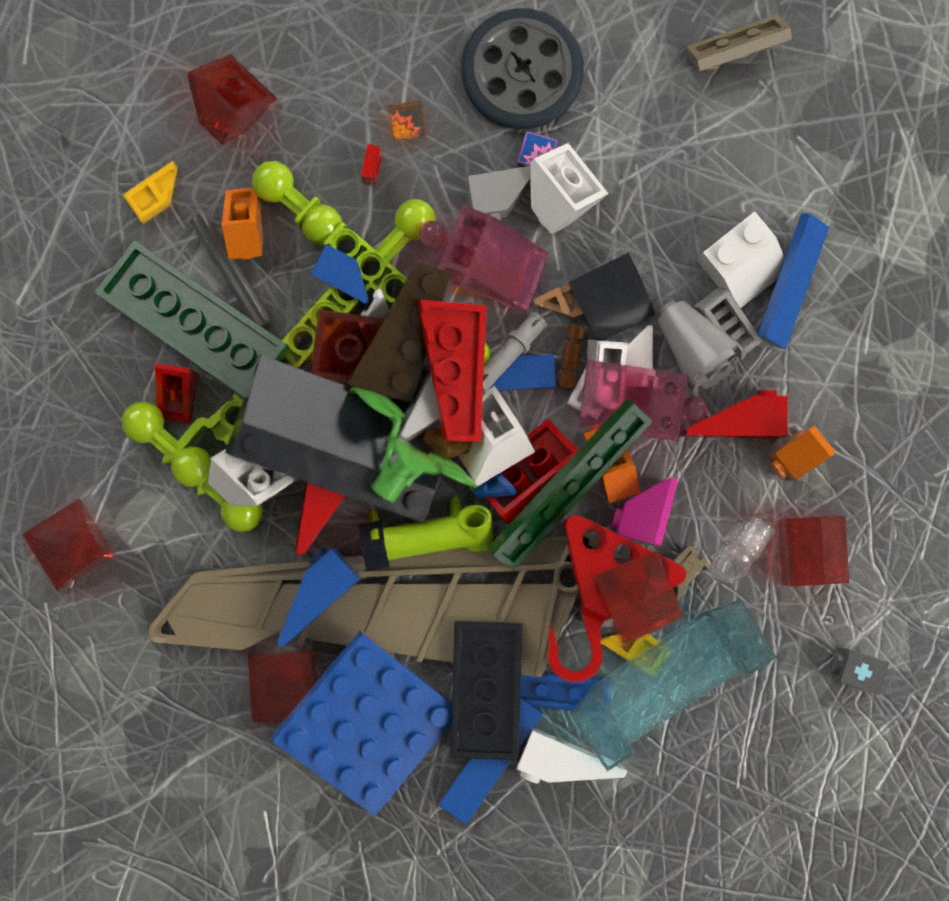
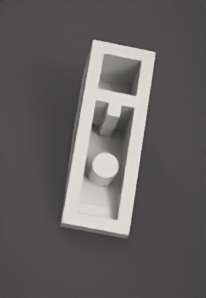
M533 728L527 736L520 752L519 760L516 762L517 769L521 771L520 776L537 784L540 779L546 782L625 778L627 770L621 764L536 728Z

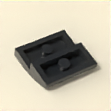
M629 252L568 283L583 312L582 317L594 340L604 341L656 315Z

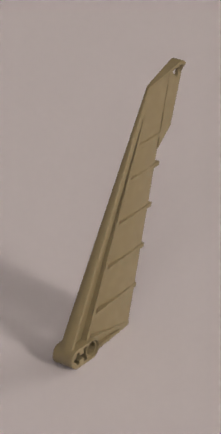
M585 532L583 534V537L587 539L586 545L594 549L598 546L596 538L591 533ZM565 534L547 535L514 570L519 571L514 584H457L462 573L513 571L494 557L488 549L482 552H471L465 548L394 559L389 560L390 567L366 571L363 555L343 556L361 577L390 576L387 584H355L296 636L299 638L296 646L302 647L306 639L348 645L355 635L362 631L389 653L418 657L416 662H422L426 658L453 663L455 620L523 623L521 674L542 677L548 663V625L552 627L557 643L578 595L576 583L571 587H564L559 581L560 572L564 568H572L571 562H565L567 555H569ZM309 560L197 571L150 625L148 630L149 638L156 643L244 650L274 634H281L300 587V584H283L284 580H302L305 572L312 565ZM555 569L552 584H521L527 570ZM455 573L450 584H394L397 576ZM167 620L175 635L163 634L161 632V627Z

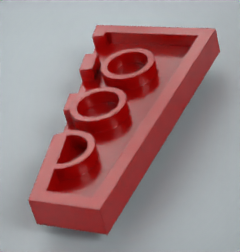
M420 299L417 303L444 441L481 442L487 305Z

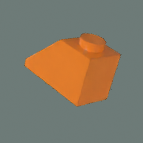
M253 188L232 189L225 192L222 230L228 259L240 258L248 260L262 256L263 230L260 198L256 195Z
M812 426L795 433L768 456L773 461L770 464L773 471L781 479L786 478L788 481H793L829 459L836 452L818 429Z
M598 429L584 433L585 441L587 442ZM628 449L599 479L609 504L641 493L636 467Z

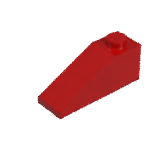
M758 390L757 396H752L682 430V437L773 439L787 437L788 396H778L777 390Z

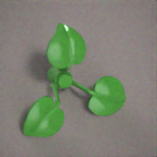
M356 387L350 389L349 393L358 394L369 406L388 416L393 423L391 435L388 437L389 442L384 460L379 466L382 471L372 485V489L386 500L395 502L406 485L410 487L412 482L423 472L438 474L441 471L444 475L469 485L471 491L477 488V484L454 461L434 452H429L426 455L419 450H415L409 443L397 437L401 420L404 421L406 415L391 400L373 391ZM394 449L399 461L394 459L390 464V459Z

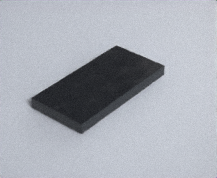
M455 620L451 758L519 760L523 623Z

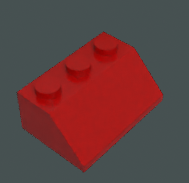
M549 419L527 435L535 452L501 472L517 493L511 496L485 498L507 526L579 450Z

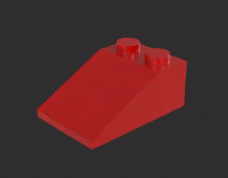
M305 482L295 545L296 554L303 555L345 495Z

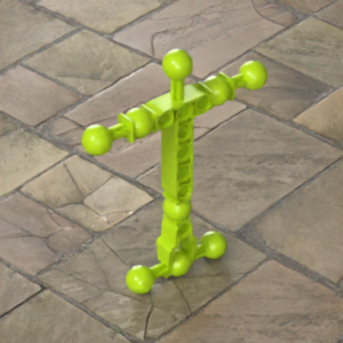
M265 161L257 166L252 177V186L256 195L266 202L283 203L297 216L294 219L296 226L302 230L307 241L314 245L324 246L325 248L326 244L338 250L341 242L345 240L353 241L355 248L346 255L358 261L368 297L375 293L376 290L381 289L387 305L392 307L395 298L388 296L387 289L395 283L403 285L407 278L390 262L410 240L418 241L425 239L433 232L436 226V215L430 204L420 199L407 200L401 204L395 213L394 222L396 227L376 249H373L358 234L347 228L336 209L329 205L321 204L320 199L317 197L309 201L293 187L294 179L292 172L286 165L278 161ZM368 262H376L380 265V270L373 276H367L362 272L364 265ZM331 286L282 340L290 347L283 359L289 360L290 366L301 369L308 360L311 362L363 305V302L356 298L345 301L340 297L341 290ZM323 311H333L335 313L333 323L327 326L319 324L318 318ZM302 335H310L313 338L311 347L304 351L298 350L296 347L298 338ZM486 342L484 364L491 358L490 348ZM235 393L233 395L235 399L225 403L209 419L204 417L196 419L179 440L163 427V415L156 405L151 402L140 401L127 407L121 419L123 432L130 440L136 443L144 444L150 442L164 455L162 464H171L172 476L177 483L184 487H197L198 496L207 493L221 506L220 514L222 521L234 532L243 533L251 531L258 526L263 514L262 503L257 506L230 505L208 484L212 457L200 446H193L209 428L214 432L217 440L224 441L228 445L234 425L230 423V414L234 409L241 408L244 398Z

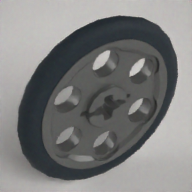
M514 8L493 15L473 31L462 55L461 78L465 92L473 106L486 118L498 125L513 129H532L547 125L556 120L572 106L580 92L584 78V60L577 40L560 20L542 11ZM521 29L525 31L528 36L527 41L520 45L512 43L509 35L513 30ZM544 42H552L556 45L558 51L554 56L546 57L540 53V45ZM490 48L499 50L502 55L501 60L495 64H490L483 58L484 52ZM518 62L521 65L529 64V76L525 75L524 72L516 73ZM549 73H555L560 76L562 84L556 89H550L545 86L543 78ZM493 80H500L505 84L506 90L503 94L495 96L489 93L487 89L488 84ZM529 92L535 97L536 103L530 108H523L518 104V96L521 93Z

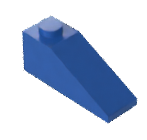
M322 548L309 560L312 566L304 574L277 641L281 648L290 643L362 578L336 548H332L328 552L325 548Z

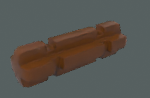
M568 325L565 336L567 342L564 344L560 367L562 373L559 374L558 379L559 388L574 390L576 387L577 376L575 372H578L582 351L580 342H583L585 332L582 326Z

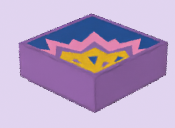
M526 131L517 165L522 167L530 166V162L534 158L556 149L558 140Z

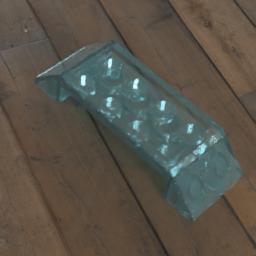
M738 600L699 614L593 685L570 715L608 772L636 753L631 746L633 742L738 671H742L750 676L777 656L743 601Z

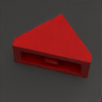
M156 364V404L162 412L164 420L190 424L199 374L192 369Z

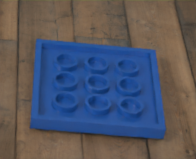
M359 631L272 734L271 739L277 746L376 816L452 724V702L362 631Z

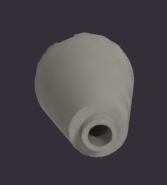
M672 300L659 311L661 315L658 319L659 326L688 387L694 394L698 393V386L701 385L706 390L728 375L734 369L731 363L736 357L740 361L744 359L747 352L741 344L685 301L676 302Z

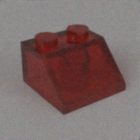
M846 516L778 519L782 585L811 586L849 583Z
M315 649L248 654L252 722L283 723L317 682Z

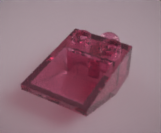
M462 205L450 234L446 233L444 226L437 221H428L422 225L419 236L425 246L430 248L440 245L445 246L437 268L451 272L450 283L527 313L548 256L547 251L495 217L466 205ZM466 234L465 237H464V239H463V241H462L461 235Z
M587 360L578 427L598 430L628 397L653 421L640 436L678 441L682 416L689 422H700L706 417L708 407L706 402L698 396H691L684 400L688 374ZM668 382H670L669 395L664 392V386ZM663 416H665L664 429L659 425V420Z

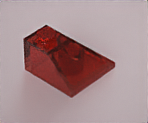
M231 54L191 70L187 76L199 123L222 145L242 136L277 99Z
M319 309L310 373L328 380L346 382L351 372L353 373L359 363L360 357L367 345L369 346L378 331L383 318Z
M79 498L22 534L57 591L115 555Z
M657 550L592 576L616 637L622 644L653 633L683 616Z

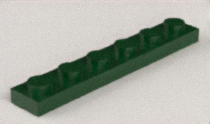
M627 397L487 548L490 553L514 571L653 421Z

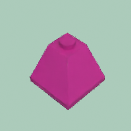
M670 477L661 480L640 494L623 502L621 509L615 508L610 527L615 528L614 533L633 541L652 546H661L678 479Z

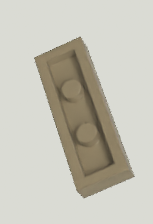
M774 15L686 46L687 56L699 72L713 70L720 64L734 59H744L751 53L763 49H772L779 46L780 43L791 40V27L778 15Z

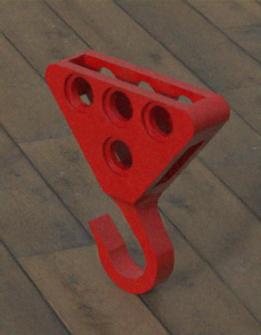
M570 516L564 521L563 529L581 602L580 613L589 641L591 657L589 662L578 670H570L562 666L558 658L559 649L552 627L548 625L549 644L547 660L551 669L560 678L570 682H581L591 678L601 666L603 652L600 629L602 624L606 620L683 583L686 579V570L682 565L581 516ZM589 529L597 531L600 536V542L594 549L586 548L582 541L583 534ZM620 544L626 545L631 553L629 560L624 564L617 563L613 556L615 548ZM652 559L657 560L661 565V572L654 579L648 578L645 574V565ZM610 575L615 579L616 588L611 594L603 595L599 590V581L602 577Z

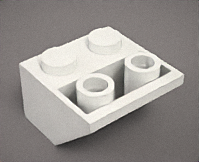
M495 386L488 389L487 393L483 395L481 442L450 441L477 486L535 452L523 428Z
M224 450L211 458L208 484L230 505L257 506L298 479L230 456Z

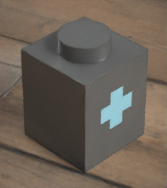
M841 648L840 653H836L832 660V679L880 695L889 662Z

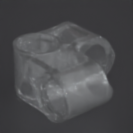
M748 516L741 520L738 519L728 531L721 548L711 562L710 574L712 578L720 584H732L741 581L753 561L759 560L775 530L764 521L753 516ZM725 560L731 561L735 567L734 575L731 578L726 577L721 571L722 563Z

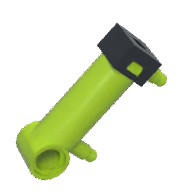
M452 497L449 500L450 516L428 519L424 523L416 521L384 527L382 520L378 517V512L371 510L368 512L367 523L359 524L361 551L366 571L390 567L389 560L459 548H465L471 552L485 551L494 541L491 513L486 507L481 505H471L462 509L460 499Z

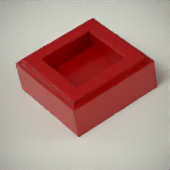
M367 145L361 171L362 182L366 185L374 186L377 182L382 160L381 148L377 145Z

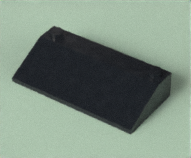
M260 355L225 453L424 523L436 491L439 473L423 472L412 482L410 487L407 485L404 487L395 502L386 500L372 489L373 483L382 471L379 466L384 460L389 442L388 437L392 432L393 423L390 418L373 409L358 394L349 393L351 388ZM398 406V407L403 411V413L405 414V412H406L407 409ZM437 423L407 443L415 450H419L426 455L429 452H434L443 456L445 441L443 439L441 423ZM395 451L392 452L390 464L394 459L399 461Z

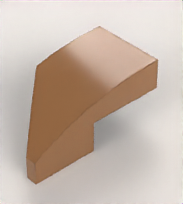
M569 284L561 288L557 287L533 299L537 306L571 318H576L583 314Z

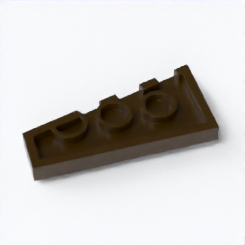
M416 262L396 296L394 304L388 314L384 316L378 331L361 355V359L353 373L351 372L345 382L346 384L412 403L427 354L417 301L420 299L443 301L451 272Z

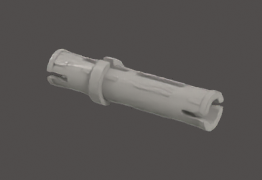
M531 313L516 331L512 330L506 336V342L484 364L483 395L487 393V390L520 354L524 355L529 351L530 343L547 328L543 318L533 327L540 315Z

